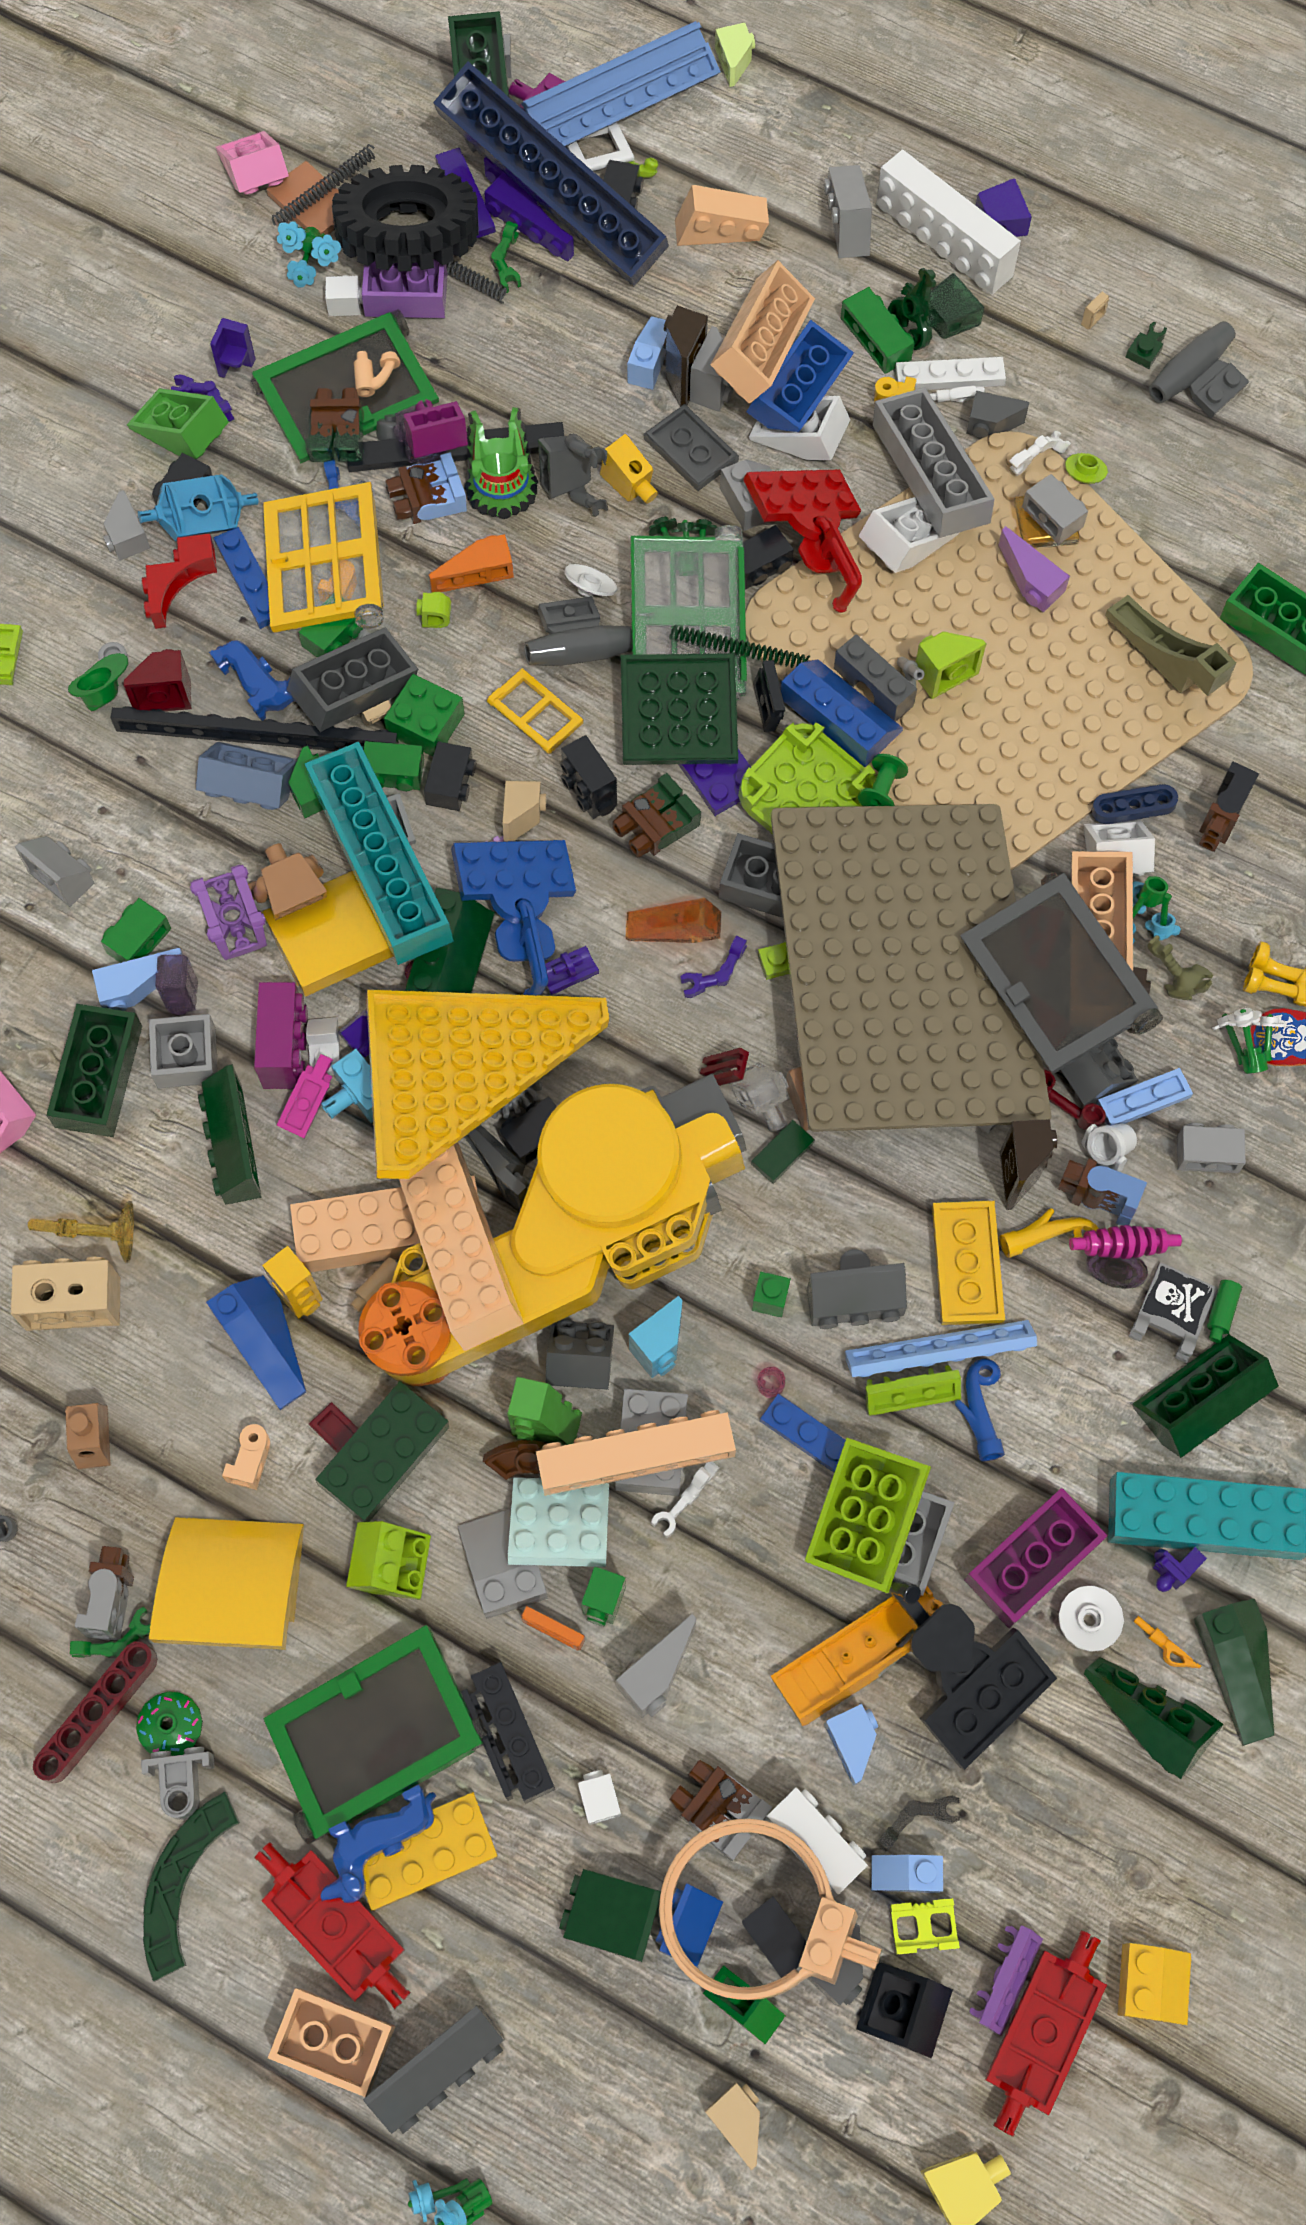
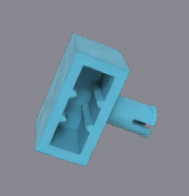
M354 1049L332 1065L335 1078L342 1089L320 1104L324 1111L329 1113L328 1116L331 1119L351 1104L357 1105L370 1123H372L373 1108L370 1065L358 1050Z

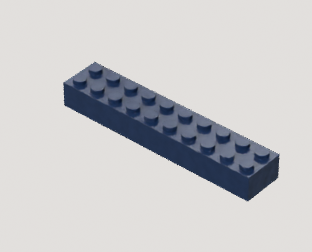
M467 61L433 102L438 114L633 287L669 247L665 234L469 61Z

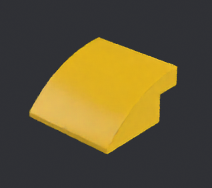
M353 871L324 883L323 886L327 891L326 898L280 919L275 920L271 907L261 912V914H264L265 922L297 986H300L305 997L394 957Z
M175 1517L160 1568L149 1640L153 1643L286 1650L288 1622H294L304 1524Z

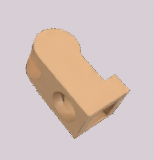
M251 1424L242 1429L239 1441L241 1447L235 1465L226 1463L222 1476L227 1483L257 1490L271 1442L266 1430L262 1426Z

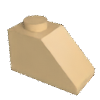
M506 781L502 823L503 842L516 840L540 823L541 811H546V794H541L540 782Z
M735 2082L705 2110V2113L752 2171L757 2166L760 2111L755 2105L760 2100L747 2084L741 2088Z

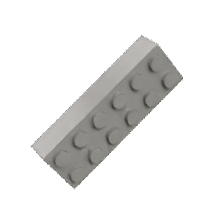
M924 387L875 401L873 427L938 536L942 538L990 524L995 499L927 389Z

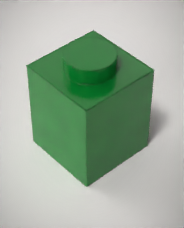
M760 1271L752 1311L782 1318L791 1278Z

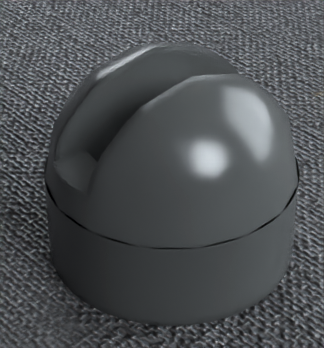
M0 1515V1542H7L16 1536L18 1526L13 1518ZM4 1521L6 1522V1525H7V1527H8V1530H9L8 1533H7V1530H6L5 1525L2 1523V1522H4Z

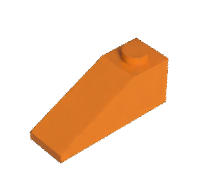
M491 535L484 539H479L429 574L431 591L446 592L514 578L513 564L506 535Z

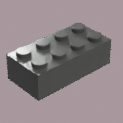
M384 627L293 668L287 690L321 732L398 696L411 675H417L419 669L388 629Z
M737 833L720 881L719 899L783 918L773 843Z

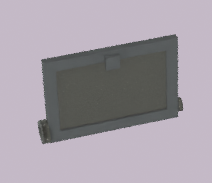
M1055 872L1046 875L1040 882L1042 886L960 935L962 941L1052 1075L1127 1029L1133 1027L1137 1034H1144L1156 1027L1163 1019V1015L1158 1010L1155 1002L1065 873L1057 876Z

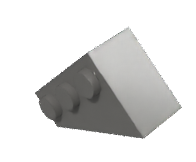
M860 165L829 167L828 178L824 179V193L828 195V209L831 210L838 258L870 256L872 206Z

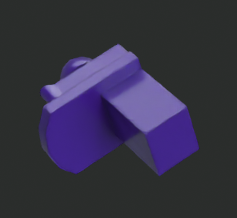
M1194 1547L1178 1562L1167 1550L1158 1549L1154 1554L1156 1562L1153 1566V1569L1161 1575L1156 1581L1157 1589L1161 1592H1167L1173 1586L1177 1590L1207 1558Z

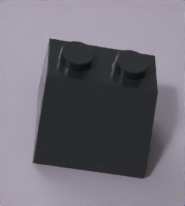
M878 1962L856 2030L932 2059L953 1989L929 1978Z

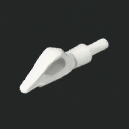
M984 386L957 387L950 390H937V393H932L930 396L933 400H938V403L950 400L965 402L975 397L976 390L984 392L985 388Z

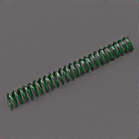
M677 624L673 626L669 637L671 640L674 634V640L677 641L680 634V642H683L685 637L686 644L691 637V645L694 644L697 637L696 645L699 646L702 640L703 648L708 640L707 648L710 649L713 642V650H716L719 642V652L722 650L725 642V653L728 651L729 645L730 653H733L736 645L735 655H738L741 648V657L744 656L747 648L746 657L750 656L752 650V659L755 658L758 650V661L761 659L762 653L763 661H766L768 653V661L772 660L775 653L774 664H777L780 656L779 665L781 666L786 656L785 667L788 666L791 658V669L794 667L796 658V667L801 661L807 662L810 658V655H808L805 659V655L802 654L800 656L799 653H796L794 656V652L792 651L789 654L788 650L783 653L782 649L778 651L776 647L773 651L771 646L767 649L766 645H763L761 648L760 643L756 646L754 642L750 645V642L747 641L744 645V640H741L739 643L738 638L733 643L732 637L728 640V637L725 636L722 640L721 634L717 637L716 633H714L711 637L710 632L706 635L705 631H702L700 634L699 629L694 634L693 628L690 632L688 627L683 631V626L681 625L678 629Z

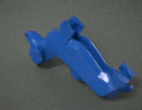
M231 641L209 652L224 675L229 673L230 666L237 672L243 688L250 697L247 701L261 721L265 720L267 711H281L293 701L296 702L287 690L290 678L285 681L275 680L269 674L273 670L263 657L257 659L243 642Z
M417 1785L402 1793L404 1800L410 1804L402 1807L399 1812L364 1819L355 1825L353 1829H351L346 1821L329 1828L331 1836L337 1838L333 1861L339 1878L323 1888L320 1899L324 1901L340 1898L344 1903H354L362 1898L366 1892L364 1867L367 1861L382 1852L385 1857L400 1852L404 1849L403 1842L431 1827L434 1822L431 1803L435 1799L436 1794L431 1792L425 1796L422 1787Z

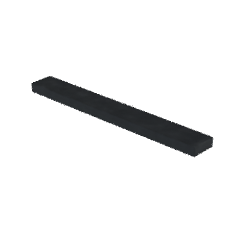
M563 422L525 425L529 454L539 453L538 439L564 436ZM509 427L485 429V439L509 437ZM406 438L346 444L349 472L412 466L415 464L423 465L440 460V455L451 452L454 462L465 461L468 459L467 447L469 445L414 458Z

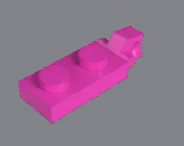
M320 1054L315 1067L307 1065L305 1071H302L276 1126L304 1139L306 1138L321 1106L320 1103L323 1102L331 1085L330 1082L333 1076L327 1074L333 1059Z

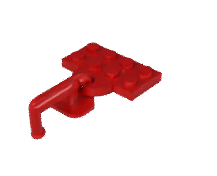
M841 470L747 472L743 481L763 521H788L795 531L804 536L798 552L804 564L810 570L816 573L841 572L847 585L841 595L833 600L832 605L837 612H845L847 606L861 587L862 575L838 528L841 519L857 518L861 509Z

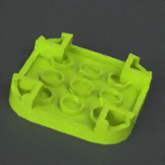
M793 722L784 729L783 734L755 764L747 769L739 785L738 796L741 806L745 811L773 834L771 812L774 808L862 806L858 801V794L865 788L872 789L876 772L870 765L866 768L826 736L823 733L825 727L816 722L814 725L805 723L795 725Z

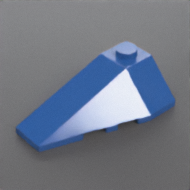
M264 1275L232 1284L206 1302L280 1410L306 1393L282 1302Z

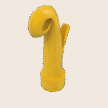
M1049 1208L1040 1218L1025 1228L1001 1234L999 1242L1004 1255L1010 1258L1022 1254L1025 1249L1058 1235L1074 1230V1238L1083 1237L1082 1230H1094L1096 1232L1099 1228L1091 1220L1082 1217L1063 1218L1048 1222L1054 1214V1209Z

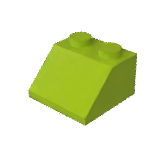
M943 631L935 636H927L920 642L916 663L924 671V677L918 681L931 699L979 674L986 648L985 641Z

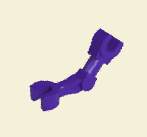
M179 374L174 376L176 386L180 387L171 386V390L213 396L227 420L230 422L235 419L230 412L232 410L230 404L226 399H222L213 381L198 383L185 375Z
M736 935L725 963L720 967V971L715 972V974L702 976V973H685L681 975V984L687 982L694 984L692 989L684 990L685 998L696 997L705 992L707 987L727 985L733 974L735 964L738 959H741L747 948V940Z

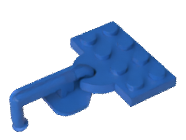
M565 840L453 843L451 852L461 901L490 900L493 909L505 919L495 931L499 954L504 959L512 962L529 961L533 984L531 988H527L524 991L523 995L541 996L549 981L544 960L549 959L553 955L555 943L551 928L538 918L545 911L550 897H573L576 893Z

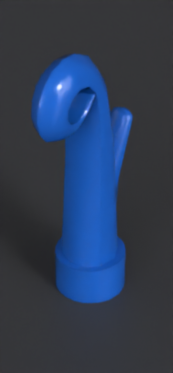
M990 1359L977 1360L969 1367L966 1376L969 1408L960 1400L954 1402L974 1433L980 1461H991L1005 1455L1001 1439L997 1438L980 1385L988 1386L995 1384L1001 1376L998 1364ZM983 1369H988L991 1372V1376L983 1377L979 1372Z

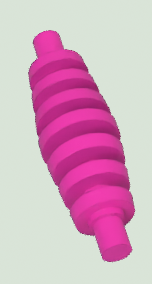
M1129 1225L1097 1229L1096 1232L1090 1230L1086 1231L1083 1237L1069 1239L1070 1250H1084L1087 1256H1096L1097 1254L1099 1257L1109 1256L1116 1259L1120 1257L1122 1259H1131L1132 1257L1138 1258L1143 1255L1150 1256L1154 1255L1155 1252L1161 1254L1165 1253L1168 1247L1181 1246L1182 1244L1180 1234H1167L1164 1228H1155L1154 1230L1152 1227L1142 1228L1141 1226L1131 1227Z

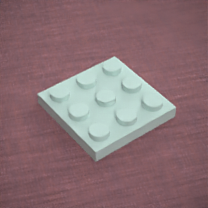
M513 1477L508 1565L606 1567L609 1483L544 1496L541 1478Z

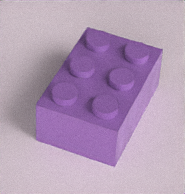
M433 259L434 268L421 270L417 263H412V271H398V263H394L389 271L376 269L375 261L369 266L364 265L362 301L365 317H379L390 312L393 317L445 318L447 264L441 265Z

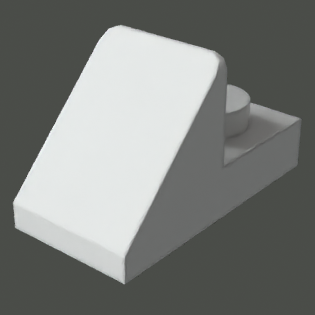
M338 1017L310 1019L307 1022L306 1028L310 1066L315 1067L320 1054H323L333 1059L327 1074L334 1075L332 1065L341 1059Z

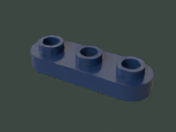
M1160 784L1102 794L1094 800L1092 816L1099 823L1114 824L1167 815L1175 810L1178 802V793L1173 787Z

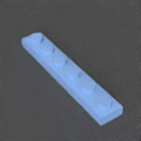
M1029 1320L846 1350L845 1357L852 1377H869L876 1373L899 1372L905 1368L917 1366L929 1367L935 1363L958 1362L965 1358L976 1356H992L996 1353L1012 1350L1023 1351L1026 1348L1037 1346V1335Z

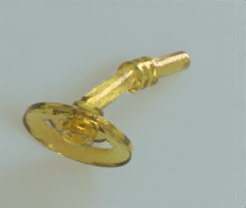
M127 1201L120 1213L118 1222H111V1225L78 1223L77 1220L59 1218L56 1221L32 1218L28 1222V1228L31 1231L55 1233L59 1237L74 1238L80 1235L110 1238L111 1241H117L123 1261L130 1263L134 1231L132 1201Z

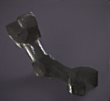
M951 1795L935 1799L933 1802L910 1800L904 1806V1809L899 1812L893 1825L888 1827L875 1844L887 1852L900 1837L899 1834L906 1825L913 1821L914 1817L934 1816L935 1820L947 1824L959 1822L960 1816H951L946 1811L948 1804L957 1805L960 1803L959 1797Z

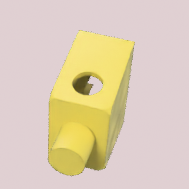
M974 2151L920 2171L948 2225H976L1002 2201L994 2184L1011 2175L1001 2155L983 2164L978 2154Z

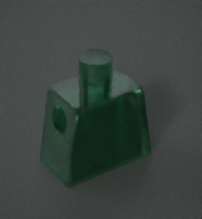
M955 273L949 275L931 290V313L927 322L929 327L934 329L941 338L947 339L981 325L984 306Z

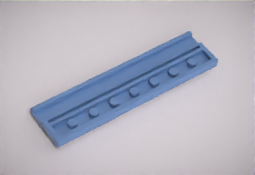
M695 21L523 101L521 106L524 107L527 114L561 144L568 146L714 77L721 71L709 43H706L700 31V22L697 23Z

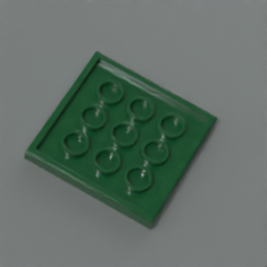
M735 653L621 655L623 765L738 764Z

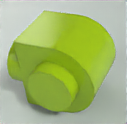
M423 592V598L417 599V616H422V627L443 628L449 625L451 599L441 592Z

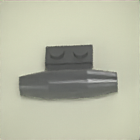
M1222 321L1195 337L1164 366L1149 386V394L1152 399L1158 403H1164L1189 387L1192 400L1210 418L1219 412L1250 382L1232 363L1229 364L1219 360L1236 336L1234 328L1228 322Z
M592 596L541 603L538 606V614L545 632L550 634L525 642L524 645L525 658L528 665L565 666L604 660L632 651L631 626L599 625L600 614Z

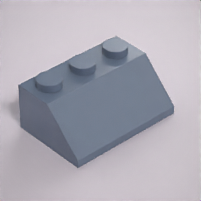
M216 742L199 756L196 790L203 791L205 795L210 797L225 796L233 798V801L246 804L252 802L260 804L264 809L275 810L280 808L289 798L291 790L288 782L298 759Z

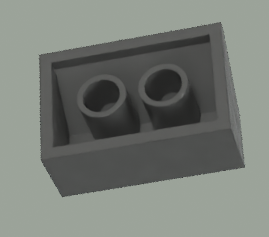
M905 1263L810 1273L806 1291L811 1326H819L820 1329H832L837 1327L838 1323L850 1322L852 1326L868 1324L869 1320L881 1319L882 1322L899 1320L900 1316H904L907 1309Z

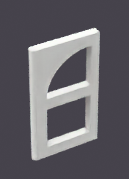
M617 122L580 139L583 140L609 133L617 149L616 152L585 159L577 141L565 146L592 171L607 168L609 160L625 163L634 161V155Z

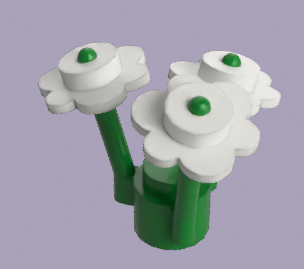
M1242 1008L1229 1015L1224 1013L1221 1018L1217 1019L1218 1025L1212 1027L1214 1031L1224 1026L1226 1027L1237 1054L1238 1065H1243L1245 1074L1268 1070L1267 1061L1272 1060V1028L1287 1027V1024L1279 1023V1017H1273L1272 1014L1262 1016L1261 1011ZM1252 1023L1253 1025L1266 1026L1264 1051H1262L1261 1046H1253L1249 1026ZM1233 1026L1243 1027L1246 1048L1243 1051Z

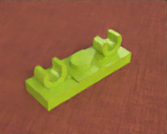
M949 1365L945 1366V1372L935 1374L933 1368H929L928 1375L896 1379V1381H890L889 1377L885 1376L883 1377L884 1383L875 1385L872 1384L871 1379H868L867 1386H865L866 1408L869 1416L961 1399V1376L959 1370H952Z

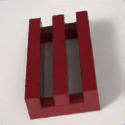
M736 1048L704 1057L702 1063L707 1065V1067L701 1068L700 1074L705 1077L712 1073L723 1072L714 1075L719 1086L741 1081L744 1078L749 1052L742 1048Z

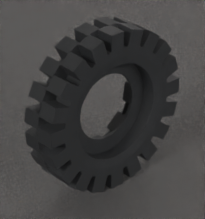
M402 165L389 166V174H386L381 168L368 170L369 178L361 173L352 177L351 184L345 182L338 188L339 193H335L332 199L335 238L340 242L343 253L349 258L357 256V262L366 266L375 261L376 269L389 271L394 263H398V271H412V263H417L421 270L434 268L433 259L441 265H445L454 261L453 255L462 257L466 254L468 246L473 247L477 241V235H479L478 203L473 187L467 181L461 182L460 176L454 173L445 176V170L432 167L427 173H425L424 165H411L409 172H404ZM418 209L426 211L427 215L434 217L433 220L407 226L390 225L378 221V219L390 215V211L400 210V212H417Z

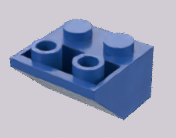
M686 1883L684 1890L677 1888L673 1897L672 1911L675 1912L673 1924L684 1953L698 1967L723 1901ZM660 1929L655 1941L661 1944L659 1952L672 1957Z

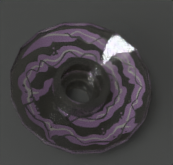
M1096 1254V1256H1088L1086 1260L1087 1270L1092 1277L1114 1288H1136L1144 1284L1148 1277L1147 1266L1139 1257H1132L1131 1259H1122L1120 1257L1116 1259L1109 1256L1099 1257Z

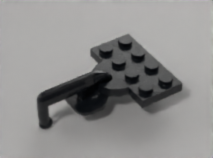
M893 1579L889 1592L918 1626L910 1638L911 1652L925 1669L936 1671L937 1685L943 1694L920 1717V1720L956 1764L965 1770L1057 1677L1018 1629L1012 1628L992 1648H989L986 1644L974 1641V1623L962 1608L948 1603L940 1606L929 1616L918 1602L921 1596L920 1588L917 1585H910L901 1580Z

